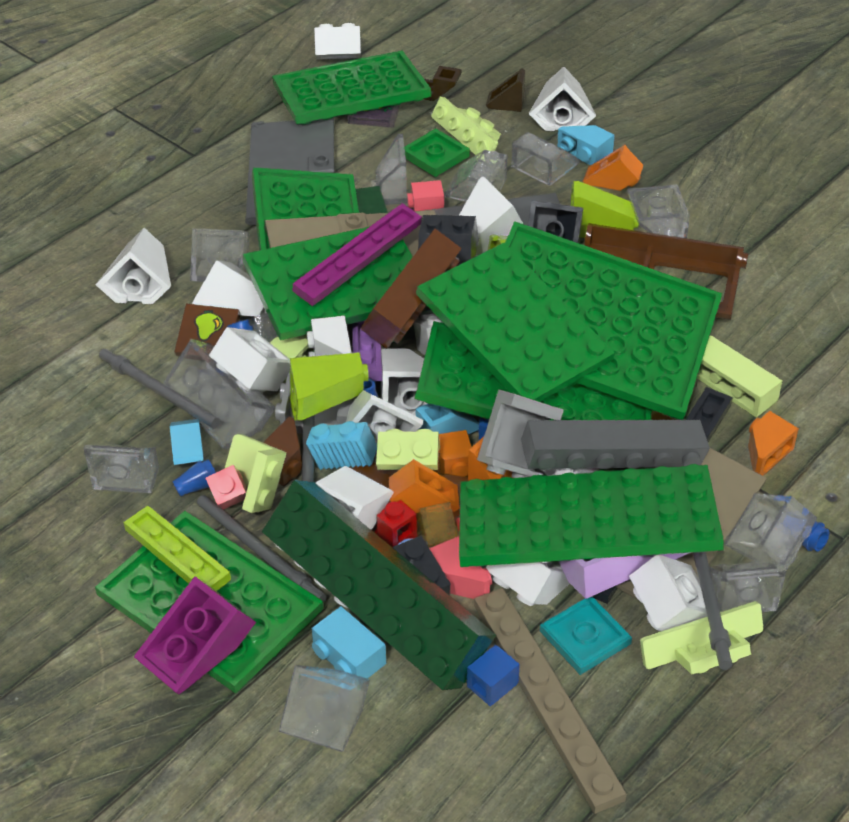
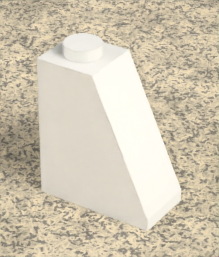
M562 67L546 82L529 112V115L545 131H555L563 126H586L596 117L580 83L565 67Z
M484 176L478 180L459 214L462 216H476L479 236L476 255L488 251L490 235L508 236L514 221L523 224L513 205Z
M143 228L125 246L96 283V286L115 303L142 301V304H153L171 287L164 245Z
M216 260L192 304L239 309L240 315L265 317L267 314L249 274L231 262Z
M381 349V399L416 416V408L428 404L414 399L424 358L410 349Z

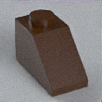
M290 416L263 442L286 452L278 482L282 486H285L292 478L297 477L302 469L295 421Z

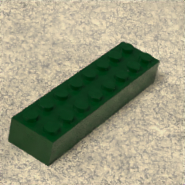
M294 480L262 530L263 534L442 691L462 688L467 680V667L485 653L496 636L487 626L315 482Z

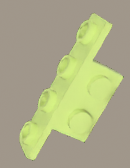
M440 97L431 117L463 145L470 148V151L483 162L489 163L498 145L501 133L493 128L494 124L481 118L479 111L470 107L467 110L457 108L445 97Z
M757 601L720 612L724 629L729 632L731 641L729 651L732 663L740 658L751 655L750 643L744 638L763 631L761 605ZM708 617L641 638L640 645L643 665L647 669H652L678 661L691 675L704 673L710 668L719 666L716 651L710 645L709 633L711 630Z

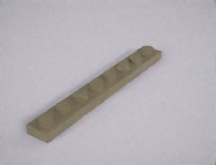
M504 588L474 598V607L485 626L496 634L493 639L496 645L520 664L519 685L593 813L596 814L625 802L627 795Z

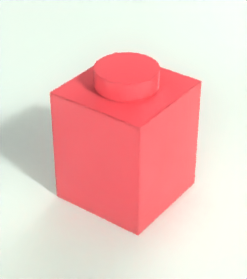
M441 180L411 183V193H407L408 207L413 208V211L444 208V193Z
M234 465L206 477L217 505L223 510L245 499L247 487L239 470Z

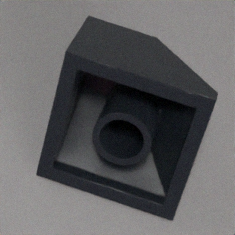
M531 201L528 226L578 243L583 208Z

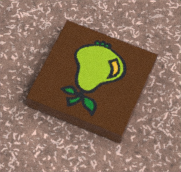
M186 303L174 351L176 356L214 360L209 354L227 328V325L239 322L241 314L239 309Z

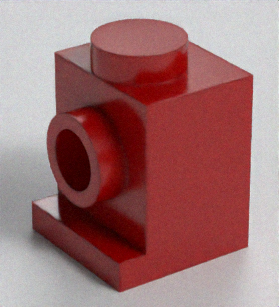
M402 500L390 502L377 514V529L374 533L391 547L398 545L405 539H414L417 537V514ZM400 529L403 533L398 536L397 530Z

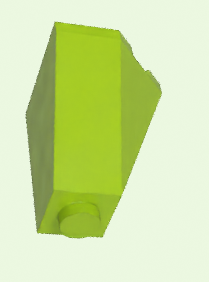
M573 181L570 206L583 208L580 238H585L588 223L630 230L638 228L639 213H634L633 202L583 182Z
M360 353L290 358V404L294 421L304 420L359 396L363 391L364 381L369 379L367 364H362Z

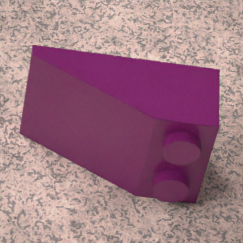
M194 576L134 655V658L175 693L180 695L236 650L256 621L215 589Z

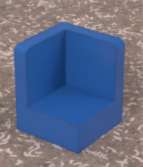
M494 645L467 667V687L491 707L519 683L520 664L499 646Z

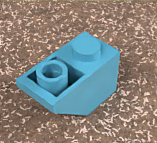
M596 125L563 126L558 129L557 149L592 165L613 152L615 135Z
M425 404L416 408V417L424 420L423 425L419 429H429L433 432H439V434L467 430V434L479 430V423L472 414L458 412L435 404Z

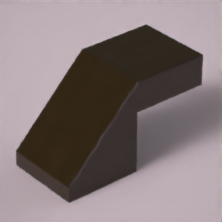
M439 66L433 80L424 79L431 88V97L424 98L423 100L435 101L455 87L462 69Z

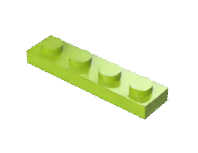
M148 505L123 522L125 531L186 582L190 583L194 576H196L217 591L231 580L230 572Z

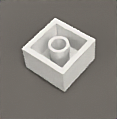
M227 327L209 354L217 362L216 367L226 374H232L237 378L236 383L247 391H251V389L265 392V390L278 391L281 383L284 382L290 372V359L256 331Z

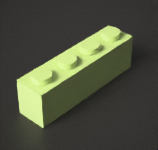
M709 336L697 379L712 389L733 397V403L757 418L778 401L782 380L715 337Z

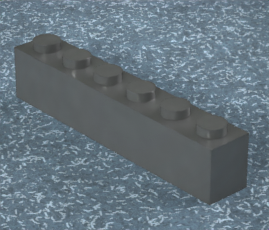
M528 420L521 437L528 469L543 470L551 468L635 469L639 467L701 465L710 449L700 420Z

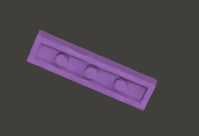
M366 320L352 323L353 353H360L362 364H367L369 379L382 381L381 344L360 329Z

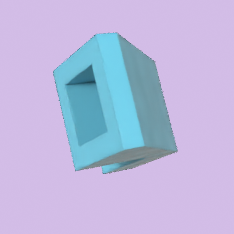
M199 419L171 422L170 435L174 465L198 462L199 460L204 461Z

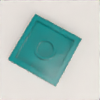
M593 596L584 598L540 624V632L579 675L626 648L632 642V637Z

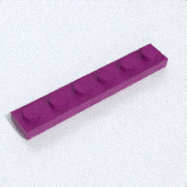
M401 203L294 282L292 291L314 306L420 226L422 216Z

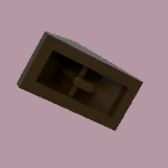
M521 68L489 92L486 107L488 109L521 112L525 94V70Z

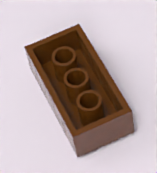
M434 229L373 308L360 329L386 349L393 341L398 344L426 307V304L416 295L417 286L456 267L460 261L456 256L462 248L437 229Z

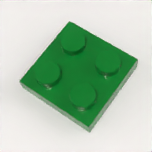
M435 128L401 148V156L434 177H437L470 156V148Z

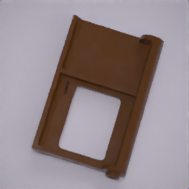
M588 223L585 246L654 269L656 266H665L727 277L724 299L719 304L715 318L731 320L740 268L746 269L748 253L743 252L744 247Z

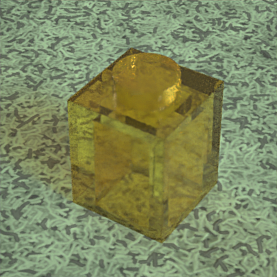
M450 502L419 509L417 516L422 537L429 548L458 537Z

